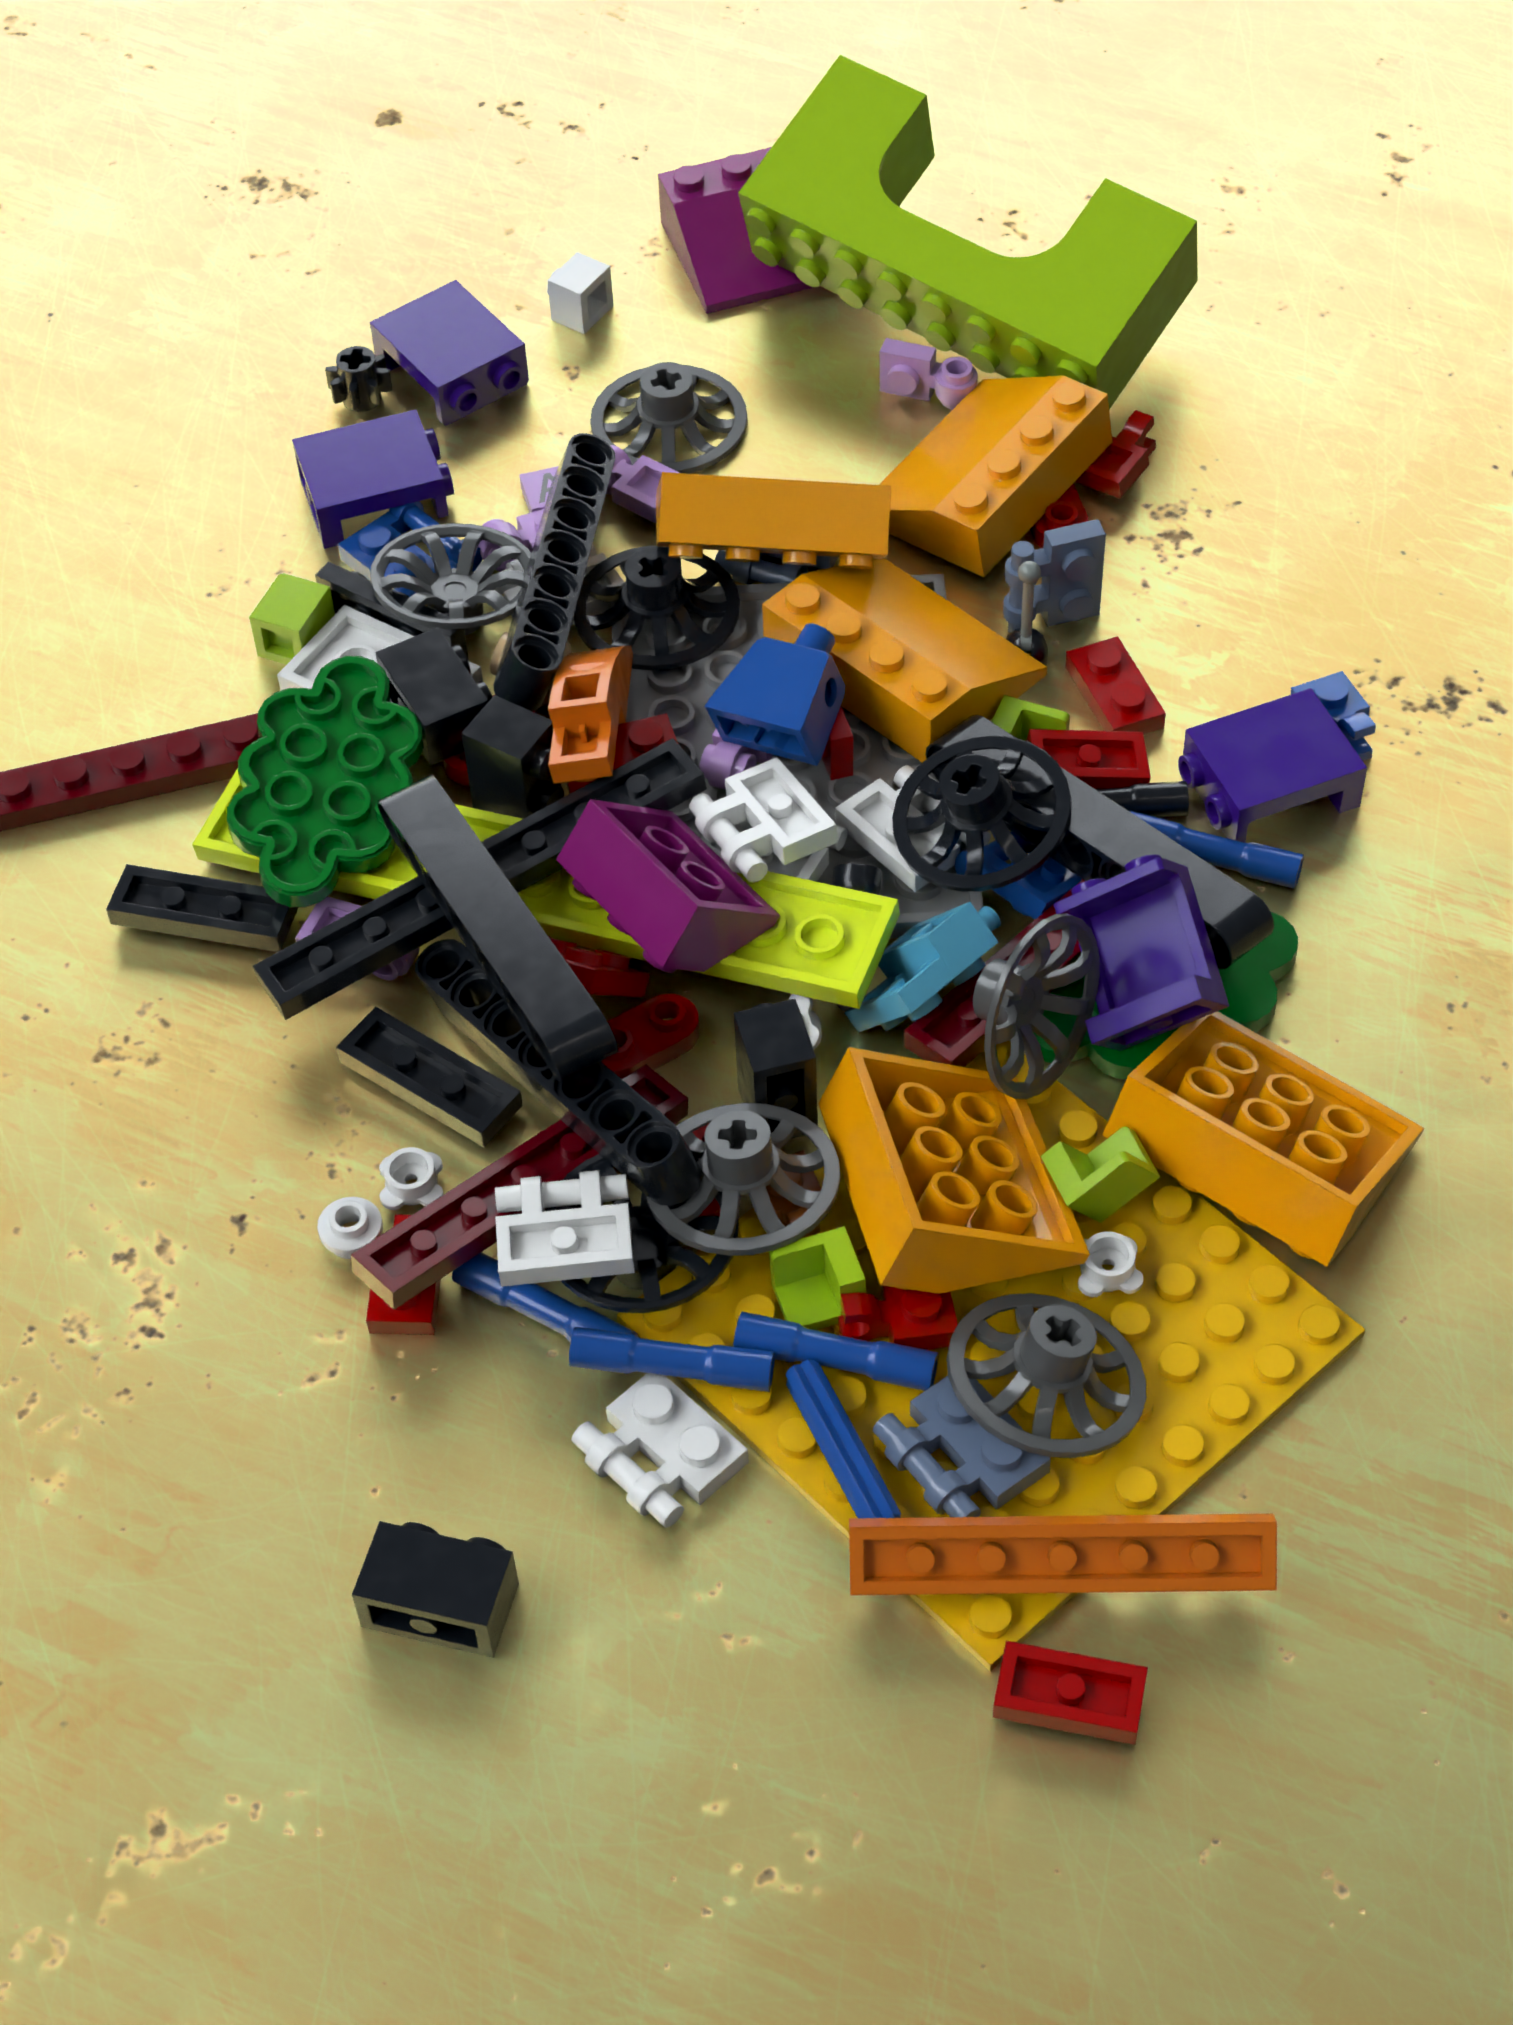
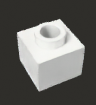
M576 252L562 267L557 268L547 280L551 320L582 334H585L614 306L610 265Z

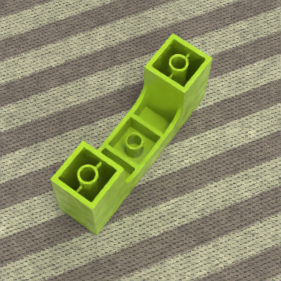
M840 54L738 192L752 253L768 266L775 267L779 265L795 273L802 282L811 287L817 288L821 286L838 294L846 304L853 308L860 309L864 307L880 315L890 326L896 329L904 330L907 328L925 337L938 350L945 352L951 350L969 359L976 368L983 372H996L1006 378L1066 376L1107 393L1110 410L1198 281L1197 220L1105 178L1065 236L1053 247L1042 253L1027 257H1009L994 253L899 207L935 158L927 94Z

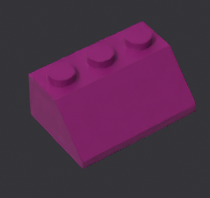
M590 799L556 859L574 878L572 881L574 887L587 897L595 899L609 913L607 919L610 924L619 931L630 935L644 949L643 957L651 965L664 972L674 973L676 969L705 972L773 927L780 917L768 903L736 872H733L673 811Z

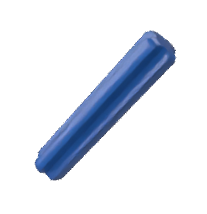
M807 1359L801 1364L790 1367L786 1372V1386L857 1518H901L898 1506L820 1364L815 1360Z

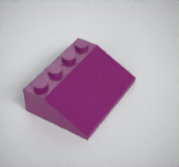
M771 147L743 154H732L722 159L697 165H686L676 170L658 174L661 224L706 314L814 288L802 282L795 273L779 265L772 267L764 264L751 250L738 192Z

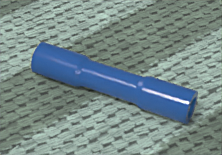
M1130 811L1213 866L1237 871L1245 877L1295 889L1297 886L1304 854L1256 842L1244 843L1188 829L1177 822Z
M482 1252L455 1269L452 1273L453 1282L499 1306L510 1307L565 1336L569 1342H571L575 1327L630 1333L637 1336L635 1331L588 1307H580L535 1283L501 1287L498 1274V1260Z
M744 1311L739 1316L733 1347L775 1352L776 1360L803 1362L807 1359H812L818 1362L820 1366L863 1374L875 1381L926 1391L934 1385L939 1360V1352L886 1341L870 1342L808 1329L796 1322Z
M582 1327L574 1328L569 1350L570 1367L623 1374L642 1372L704 1380L712 1385L770 1392L775 1364V1352L725 1345L706 1347L643 1339L630 1333Z

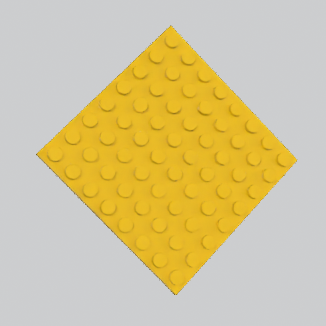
M1009 1041L996 1044L997 1057L1001 1068L1011 1056V1043ZM981 1052L965 1067L988 1071L985 1052ZM1025 1054L1024 1063L1016 1075L1019 1082H1024L1028 1076L1029 1065ZM1057 1080L1039 1095L1026 1099L1047 1150L1059 1141H1062L1088 1154L1107 1139L1102 1135L1108 1121ZM824 1166L814 1170L821 1189L825 1176ZM1155 1167L1160 1178L1100 1223L1071 1209L1083 1239H1089L1100 1232L1110 1231L1122 1234L1135 1241L1137 1244L1135 1267L1143 1274V1285L1137 1292L1126 1294L1121 1290L1103 1292L1098 1297L1086 1296L1078 1288V1279L1082 1275L1080 1265L951 1291L958 1324L973 1308L990 1299L1009 1294L1034 1293L1055 1296L1077 1303L1098 1314L1121 1333L1139 1358L1146 1378V1401L1142 1415L1131 1433L1116 1446L1095 1455L1077 1458L1049 1457L1051 1459L1050 1472L997 1510L980 1491L970 1498L981 1510L979 1517L1165 1515L1364 1336L1365 1328L1199 1194L1187 1190L1178 1183L1176 1178ZM840 1168L841 1182L837 1199L828 1215L819 1223L821 1232L817 1234L845 1226L866 1279V1293L873 1295L878 1301H881L882 1286L877 1277ZM754 1208L739 1218L738 1238H750L767 1234ZM701 1250L695 1253L709 1265L716 1255ZM769 1252L733 1256L722 1276L705 1292L689 1302L662 1311L649 1313L619 1312L617 1314V1322L635 1331L639 1338L706 1347L713 1345L733 1346L736 1325L742 1311L782 1320L785 1319L771 1284ZM1110 1264L1102 1265V1267L1105 1270H1111L1114 1268V1266ZM678 1266L659 1281L661 1295L680 1289L696 1278L685 1268ZM1033 1308L1034 1313L1040 1308ZM1015 1309L997 1313L985 1320L998 1332L1011 1335L1021 1332L1016 1320ZM838 1324L818 1329V1331L840 1335ZM1096 1331L1097 1341L1092 1353L1102 1355L1115 1351L1114 1347L1104 1336ZM971 1334L966 1344L964 1357L970 1360L984 1361L1000 1357L1006 1352L989 1348ZM889 1337L874 1338V1339H871V1340H869V1341H870V1342H876V1341H886V1342H889ZM948 1348L929 1350L939 1352L934 1384L948 1376L946 1360ZM775 1359L770 1392L709 1384L704 1380L677 1377L849 1539V1518H857L786 1386L787 1370L793 1365L801 1364V1361L785 1362ZM821 1366L898 1506L901 1518L949 1517L947 1513L937 1514L923 1497L925 1489L908 1470L899 1471L890 1462L884 1453L886 1446L873 1432V1427L877 1421L889 1413H893L906 1428L918 1427V1423L910 1416V1401L924 1391L875 1381L863 1374ZM1126 1367L1108 1373L1096 1372L1099 1380L1109 1389L1120 1394L1130 1395V1382ZM1016 1370L1004 1376L987 1380H976L995 1398L1009 1385L1018 1372ZM1034 1386L1007 1412L1024 1431L1032 1434V1424L1039 1389ZM1084 1390L1085 1402L1092 1419L1100 1428L1106 1430L1120 1418L1123 1412H1116L1102 1407ZM1058 1393L1051 1423V1439L1083 1438L1074 1427L1066 1408L1063 1394ZM940 1448L931 1454L945 1471H955L958 1469ZM1077 1593L930 1594L909 1596L980 1663L991 1671L1002 1661L1006 1640L1023 1643Z

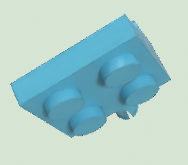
M967 902L916 924L885 948L878 966L887 979L864 997L860 1009L851 1007L845 1012V1015L858 1033L881 1025L885 1031H888L908 1017L912 1022L920 1019L942 1002L938 991L951 982L958 986L982 970L986 964L981 956L998 943V940L992 933L994 929L1001 926L998 914L989 906H984L977 912L972 903Z

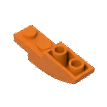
M631 645L569 653L563 658L554 678L548 706L553 726L548 766L554 784L571 781L589 782L597 778L613 776L618 724L626 723L633 661Z

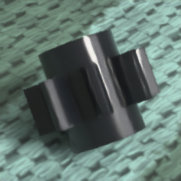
M348 347L337 354V366L325 367L328 389H331L333 403L343 402L344 406L351 411L366 412L374 409L381 404V392H390L393 389L390 370L386 367L385 356L383 354L375 356L373 351L367 347Z

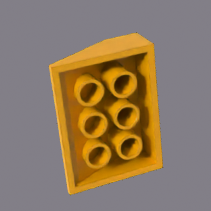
M1066 376L982 379L879 484L891 486L889 534L985 577L1011 550L1012 545L1018 542L1045 514L1046 508L1051 503L1056 502L1112 443L1108 394Z
M662 472L656 490L657 547H669V557L682 559H702L703 549L725 550V560L736 562H759L760 553L783 554V564L816 565L817 556L839 557V567L870 569L873 568V559L882 560L888 555L891 486Z
M885 558L882 560L873 559V568L870 569L835 566L804 573L762 604L763 638L768 637L794 644L806 624H817L827 629L836 641L829 654L833 657L845 683V696L841 706L922 763L926 760V748L935 740L971 715H980L991 720L1004 695L1018 698L1047 675V666Z
M1217 1011L1180 1026L1128 1075L1102 1136L1108 1139L1124 1126L1134 1130L1154 1166L1176 1178L1181 1186L1192 1192L1205 1195L1232 1211L1234 1216L1240 1221L1252 1226H1258L1282 1240L1298 1255L1314 1259L1328 1267L1357 1231L1420 1138L1424 1127Z
M848 1047L818 1104L831 1142L838 1155L839 1165L881 1286L941 1294L1081 1265L1086 1262L1090 1253L1071 1208L1067 1207L1041 1158V1155L1047 1149L1026 1099H1014L1000 1092L992 1083L988 1071ZM1016 1076L1012 1079L1014 1082H1019Z

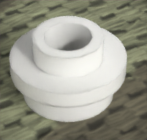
M345 1197L332 1202L322 1211L318 1219L317 1228L320 1240L325 1248L338 1257L351 1259L352 1253L382 1234L383 1222L378 1208L369 1200L360 1197ZM349 1222H358L351 1227H342V1225Z

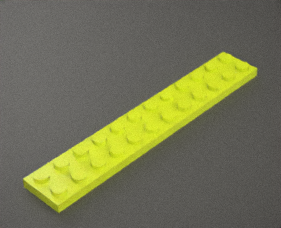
M237 768L192 846L198 860L259 873L260 858L244 853L233 843L228 830L227 807L233 797L243 789ZM455 804L481 842L522 820V818ZM395 843V849L390 858L381 866L364 873L341 872L333 890L377 899L418 875ZM565 868L518 893L543 930L551 938L647 961L643 957L644 949L630 935L619 931L610 924L607 919L609 913L595 899L587 897L574 887L572 883L574 878ZM769 871L758 882H749L742 873H737L780 917L773 927L705 972H693L860 1009L900 916L898 899Z

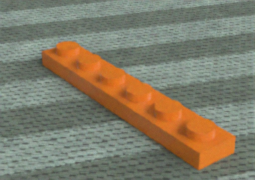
M1273 1513L849 1518L850 1595L1277 1591V1521Z

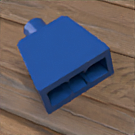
M809 623L804 626L794 644L768 637L758 639L704 706L721 739L754 750L817 766L822 758L845 696V683L833 657L829 654L836 642L834 636L822 626Z

